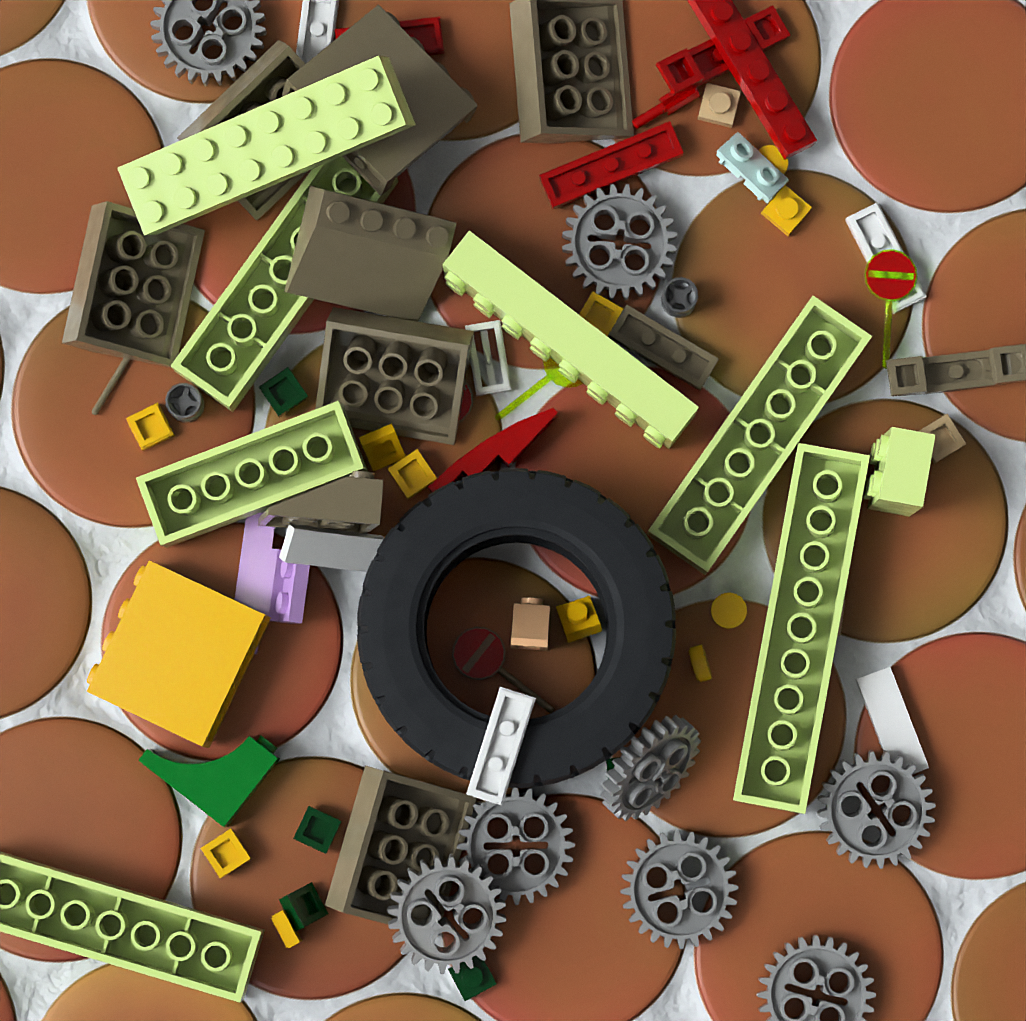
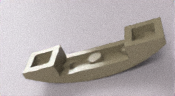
M1026 344L932 357L916 356L886 360L891 396L933 394L1026 381Z

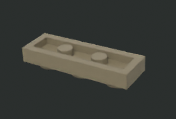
M628 305L625 306L608 335L612 340L699 391L719 360L717 357Z

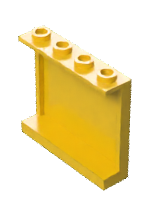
M149 560L147 566H141L135 576L134 585L137 587L131 599L127 598L119 610L118 618L121 620L116 631H111L104 641L102 650L105 651V654L100 664L96 663L92 667L87 678V683L90 685L86 692L193 743L210 748L271 617Z

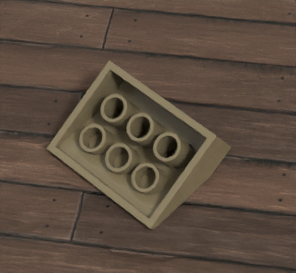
M515 0L509 3L521 143L553 144L621 139L634 136L623 0Z
M278 40L187 127L177 139L181 141L283 97L282 92L287 79L304 66L305 63L289 45ZM308 171L242 198L238 202L255 220H258Z
M310 186L284 292L394 318L419 321L443 270V263L449 256L457 223Z
M109 201L92 205L62 344L96 353L171 367V364L179 354L205 230L181 224L157 235H144L134 209Z
M333 307L326 321L315 409L340 401L344 406L352 428L375 431L392 423L398 436L455 445L474 331Z
M353 471L349 477H344L269 507L258 518V526L288 528L289 524L367 534L380 525L383 480L374 479L375 473Z
M365 765L325 906L342 913L385 924L397 918V916L388 913L387 907L398 905L390 896L391 892H402L397 883L398 878L409 881L410 877L407 871L409 867L417 873L422 871L420 867V860L422 859L429 867L433 866L434 855H438L441 864H446L449 854H453L455 864L458 865L462 850L458 849L457 845L464 843L466 838L459 833V829H468L469 823L464 817L465 815L472 817L473 805L476 803L477 798ZM453 881L442 883L439 893L448 897ZM425 890V895L438 907L442 919L445 908L431 890ZM424 904L417 905L413 908L411 916L417 920H424L430 915L431 909Z

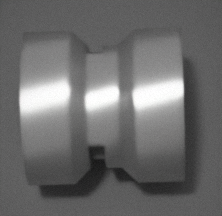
M683 277L670 280L665 285L661 297V305L664 311L675 318L689 315L694 310L698 299V290L695 284Z
M179 383L172 386L167 392L165 398L166 407L178 421L184 423L193 422L202 415L205 408L204 399L193 385Z

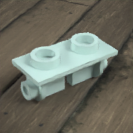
M739 132L735 133L716 151V156L720 159L719 163L723 164L737 178L742 176L745 179L743 184L758 197L759 201L763 199L768 204L789 181L783 173Z

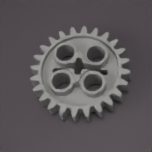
M161 0L165 5L164 8H153L154 13L161 18L150 23L153 29L160 31L151 36L153 43L162 44L156 49L159 57L168 55L164 61L167 69L177 64L175 69L176 77L180 78L187 71L188 81L191 84L195 82L198 76H201L204 86H208L210 77H215L220 86L225 74H228L235 81L236 75L234 70L239 68L241 71L246 72L248 70L245 64L246 59L253 62L258 60L252 50L264 48L263 42L257 39V37L267 35L266 28L257 24L264 22L266 18L264 13H254L261 7L259 0H213L212 6L206 11H199L195 8L198 0ZM226 2L228 4L227 7L217 15L221 4ZM229 17H240L242 19L241 26L236 30L226 29L224 24ZM213 23L216 30L214 32L208 30L204 34L202 26L204 24L210 26ZM183 26L193 29L192 36L189 39L179 40L175 37L176 31ZM200 41L196 53L190 54V50L194 48ZM212 45H218L223 48L222 54L216 59H208L204 56L206 49Z
M611 184L609 195H605L600 188H597L596 200H593L588 195H584L583 200L586 207L573 206V211L578 216L577 219L572 217L566 218V224L573 228V230L562 232V238L571 241V243L562 246V252L572 253L573 256L568 258L565 264L566 266L577 265L578 268L574 271L572 277L574 279L581 276L586 278L583 289H587L594 284L596 285V294L598 295L604 289L609 290L610 300L614 299L617 291H621L626 301L628 300L630 290L633 289L641 297L643 295L642 285L645 284L654 290L656 285L653 277L655 276L662 280L666 278V274L661 269V266H673V261L666 254H675L677 252V247L668 244L669 241L677 238V232L667 231V228L673 224L674 220L673 218L662 219L667 207L661 206L655 209L653 207L656 200L655 195L647 201L642 199L643 188H640L635 196L630 195L629 184L625 185L623 193H617L615 185ZM600 215H608L613 219L614 226L609 230H600L596 227L594 220ZM641 219L648 224L649 231L644 235H636L631 231L630 224L635 220ZM617 235H622L626 243H648L651 245V248L643 249L639 246L624 244L622 250L615 249L614 242H592L588 240V237L596 236L601 239L615 241ZM601 249L608 253L609 261L604 265L598 266L591 262L589 255L592 251ZM637 254L643 258L645 265L642 269L631 270L625 264L627 256Z
M677 715L672 719L665 716L661 723L655 720L650 730L643 727L641 736L639 738L634 736L631 739V745L620 749L622 756L612 760L615 766L605 773L609 779L601 784V787L605 789L600 794L604 799L602 803L618 819L622 817L625 821L630 817L637 819L641 812L645 816L648 815L651 806L659 808L661 799L664 797L669 799L671 796L670 791L681 787L680 779L688 777L687 768L696 763L692 758L700 752L697 748L701 743V740L698 738L699 732L683 717L680 719Z
M869 750L867 760L863 761L858 753H854L855 764L850 765L844 759L841 760L844 771L839 773L831 769L830 773L835 781L833 783L822 782V786L829 793L828 795L817 797L818 801L826 804V808L818 810L817 815L827 818L828 821L822 823L819 827L821 831L832 830L826 841L828 844L839 841L840 843L836 849L837 854L840 856L849 850L848 860L852 864L861 856L864 868H868L871 860L875 859L878 867L882 869L885 858H889L896 866L898 865L897 854L902 853L906 858L910 859L911 855L908 847L912 845L921 849L922 845L917 840V837L919 835L930 836V833L923 825L924 823L935 822L932 816L926 814V810L935 808L936 805L932 801L925 800V797L933 791L930 787L920 788L926 777L923 774L912 776L916 769L913 763L902 768L904 758L901 755H898L893 762H890L888 751L884 750L879 760L876 759L874 751ZM879 775H886L890 779L889 788L882 793L874 792L871 788L873 779ZM858 782L863 783L878 805L884 803L881 811L896 832L894 836L888 834L875 814L867 815L871 811V807L857 789L856 784ZM857 796L860 799V806L856 812L845 813L842 811L841 804L846 797ZM897 806H909L910 816L906 821L901 823L893 821L892 812ZM870 825L880 828V837L873 843H867L862 840L863 830Z
M513 788L511 797H506L505 795L502 806L486 801L487 806L485 808L474 804L473 807L478 815L475 818L466 815L464 817L471 825L470 829H459V833L467 837V842L458 844L457 848L467 851L468 855L464 857H467L471 864L470 870L478 863L481 864L482 872L480 877L491 873L494 878L488 887L499 886L501 889L499 899L504 900V902L508 895H513L515 905H519L520 897L524 894L529 902L533 903V892L537 890L541 895L547 897L545 885L549 883L558 888L559 884L554 876L556 874L568 875L567 871L561 867L562 862H573V858L565 854V849L575 847V843L565 841L564 836L573 832V829L568 827L562 828L560 825L567 818V815L562 814L555 817L553 813L558 804L555 802L548 807L544 806L545 794H541L536 801L533 800L531 788H528L524 797L519 796L517 788ZM495 817L503 818L508 824L507 833L500 838L490 836L487 831V824ZM530 817H539L543 821L544 830L538 837H529L524 832V823ZM518 835L521 842L548 843L546 849H520L517 856L513 855L511 849L487 850L484 849L483 845L487 842L509 843L512 842V836ZM532 853L540 854L545 862L542 871L536 874L529 873L524 868L525 858ZM494 854H502L508 859V868L502 874H493L488 869V860Z
M675 830L672 841H668L666 835L660 833V844L658 845L652 840L647 839L646 842L649 850L646 853L638 848L635 849L636 854L640 858L638 863L629 860L626 862L633 869V873L622 874L621 878L630 882V887L621 889L620 893L630 895L631 898L622 906L624 909L634 908L635 913L628 920L630 922L638 920L643 922L638 930L640 934L648 929L652 930L650 941L653 943L660 935L664 936V947L666 948L670 946L672 939H677L680 949H684L685 940L690 938L695 947L699 946L698 935L701 934L709 941L712 940L709 929L715 927L723 931L724 928L719 922L720 917L732 918V915L725 910L726 905L737 904L736 900L728 897L729 892L739 889L737 885L728 884V879L733 877L736 871H725L723 868L730 858L718 859L716 857L721 848L719 845L710 850L706 849L707 837L702 838L698 844L694 843V832H689L686 840H682L679 830ZM688 856L696 857L701 863L700 872L694 877L685 876L681 870L682 861ZM653 867H661L666 873V882L659 888L651 887L646 880L647 872ZM706 877L710 879V883L707 885L686 890L684 892L685 898L679 900L677 895L666 896L652 902L648 900V896L651 894L672 889L674 881L677 879L682 884L692 883ZM699 891L709 893L712 899L710 908L704 912H698L692 906L693 896ZM664 902H671L677 908L676 918L667 923L660 921L657 916L658 907Z
M449 854L446 864H441L438 855H434L433 866L430 867L422 859L420 860L422 871L417 873L409 867L407 871L410 880L405 881L399 878L397 880L402 892L390 893L391 899L397 902L398 905L387 907L389 914L397 916V918L388 921V926L390 929H400L392 936L393 942L405 941L400 948L401 954L405 955L413 951L412 964H417L423 958L425 960V970L428 972L434 963L438 964L440 974H444L447 965L452 964L455 973H459L461 962H465L472 969L474 968L472 957L476 955L485 961L486 957L483 948L488 947L495 950L496 945L491 937L503 936L502 930L496 926V923L506 922V917L504 914L496 911L506 905L504 900L494 899L501 893V889L499 886L488 887L494 878L491 873L480 877L482 872L481 864L478 863L471 870L468 869L469 860L467 857H464L460 864L456 865L453 854ZM454 881L459 885L458 891L452 896H443L439 893L442 883ZM425 890H431L447 911L452 910L455 921L469 934L468 938H462L448 918L443 917L441 919L438 907L425 895ZM424 904L430 907V915L424 920H417L411 916L413 908L417 905ZM477 908L482 911L480 920L472 924L466 923L463 920V914L466 910ZM442 932H449L454 935L453 942L447 947H440L434 941L437 935Z
M813 935L811 945H807L803 937H798V948L796 949L788 942L784 943L787 954L783 956L774 951L773 956L777 961L776 965L764 964V967L771 973L770 976L758 978L761 983L767 985L766 990L756 993V996L767 999V1003L758 1008L760 1012H770L771 1016L765 1021H820L821 1012L828 1007H834L837 1010L838 1021H866L862 1017L863 1012H874V1008L866 1004V999L876 997V993L867 991L865 987L874 982V978L862 977V973L868 968V965L866 963L855 965L859 953L855 951L846 956L847 944L844 942L837 949H834L832 937H828L824 945H820L818 935ZM801 962H808L813 970L811 978L805 982H798L793 974L795 966ZM838 971L844 972L848 979L846 988L839 992L832 991L829 986L831 975ZM792 984L809 990H815L816 986L820 985V991L823 993L844 998L848 1003L843 1006L817 999L816 1004H812V998L804 994L785 990V985ZM791 998H799L803 1003L802 1013L794 1018L788 1017L784 1011L785 1003Z

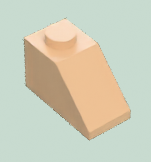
M524 597L521 598V604L514 603L511 636L512 649L547 651L550 606L543 605V599Z

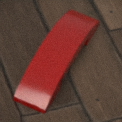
M773 5L744 19L763 52L768 51L791 36ZM712 39L689 50L685 48L656 63V67L673 95L698 87L730 71Z

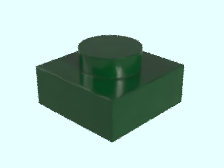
M289 367L259 386V389L279 418L309 398Z
M308 806L293 839L327 854L342 821Z
M312 882L279 899L296 932L329 914Z
M476 955L472 957L474 967L472 969L465 962L460 963L459 973H455L453 966L448 968L464 1001L497 984L486 962Z

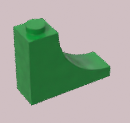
M260 735L257 740L249 736L234 751L211 762L200 764L179 763L169 760L151 749H147L138 761L221 826L228 827L280 758L274 754L278 748Z

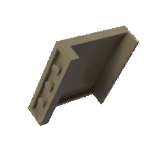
M378 4L291 75L285 83L282 95H288L378 55L389 57L416 125L342 156L382 196L392 187L395 178L461 122L465 121L468 123L478 105L474 102L471 93L467 89L459 87L450 78L447 69L441 63L435 62L425 52L420 41L410 37L400 27L397 18L392 13L385 12Z

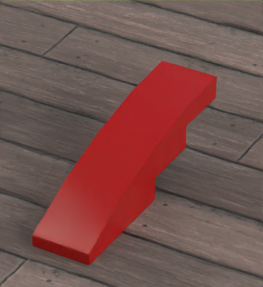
M554 408L548 409L518 421L487 438L455 461L428 486V490L432 493L451 482H457L463 475L469 476L485 472L498 459L510 468L558 417V412Z

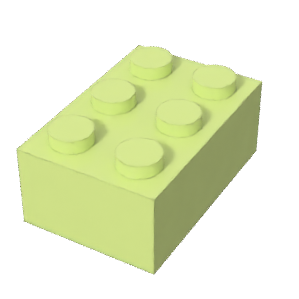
M891 427L884 435H881L880 439L876 440V443L872 444L869 464L875 465L874 473L870 475V478L866 479L863 499L869 500L867 509L910 517L923 507L935 434Z

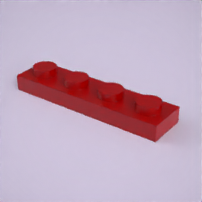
M668 121L539 175V179L551 208L554 210L583 198L584 195L595 193L597 188L605 189L611 186V184H617L680 158L684 155V152L671 122Z

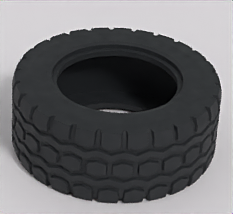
M522 468L500 469L494 472L485 471L463 477L460 481L451 482L435 490L422 502L419 501L399 519L400 522L394 528L392 527L377 549L374 560L371 561L367 570L357 611L358 652L367 686L385 720L408 746L427 761L446 772L469 781L471 780L491 716L480 713L465 705L441 682L429 655L427 621L434 596L448 574L471 555L483 549L501 544L524 543L550 549L570 560L585 574L595 588L606 620L604 655L594 679L575 700L565 707L548 715L529 719L508 788H528L554 784L593 769L624 747L650 717L666 686L676 645L675 604L665 567L659 555L653 549V544L641 527L635 524L630 518L631 516L613 500L607 499L600 494L601 492L577 480L573 481L564 475L542 470L529 471V469Z

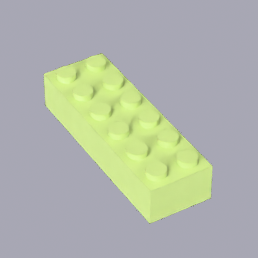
M336 401L136 477L160 546L168 548L266 511L273 505L336 480L349 477L353 471L368 472L344 406L340 401Z

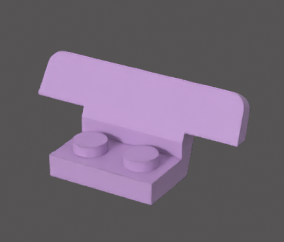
M263 513L247 517L234 600L271 617L270 621L289 624L302 623L310 565L286 563L279 558L281 549L272 548L275 527L258 526V518Z

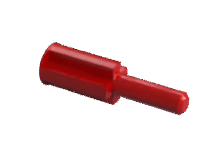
M697 87L673 95L670 91L660 97L658 105L632 120L633 126L638 129L666 112L669 116L698 97L700 98Z

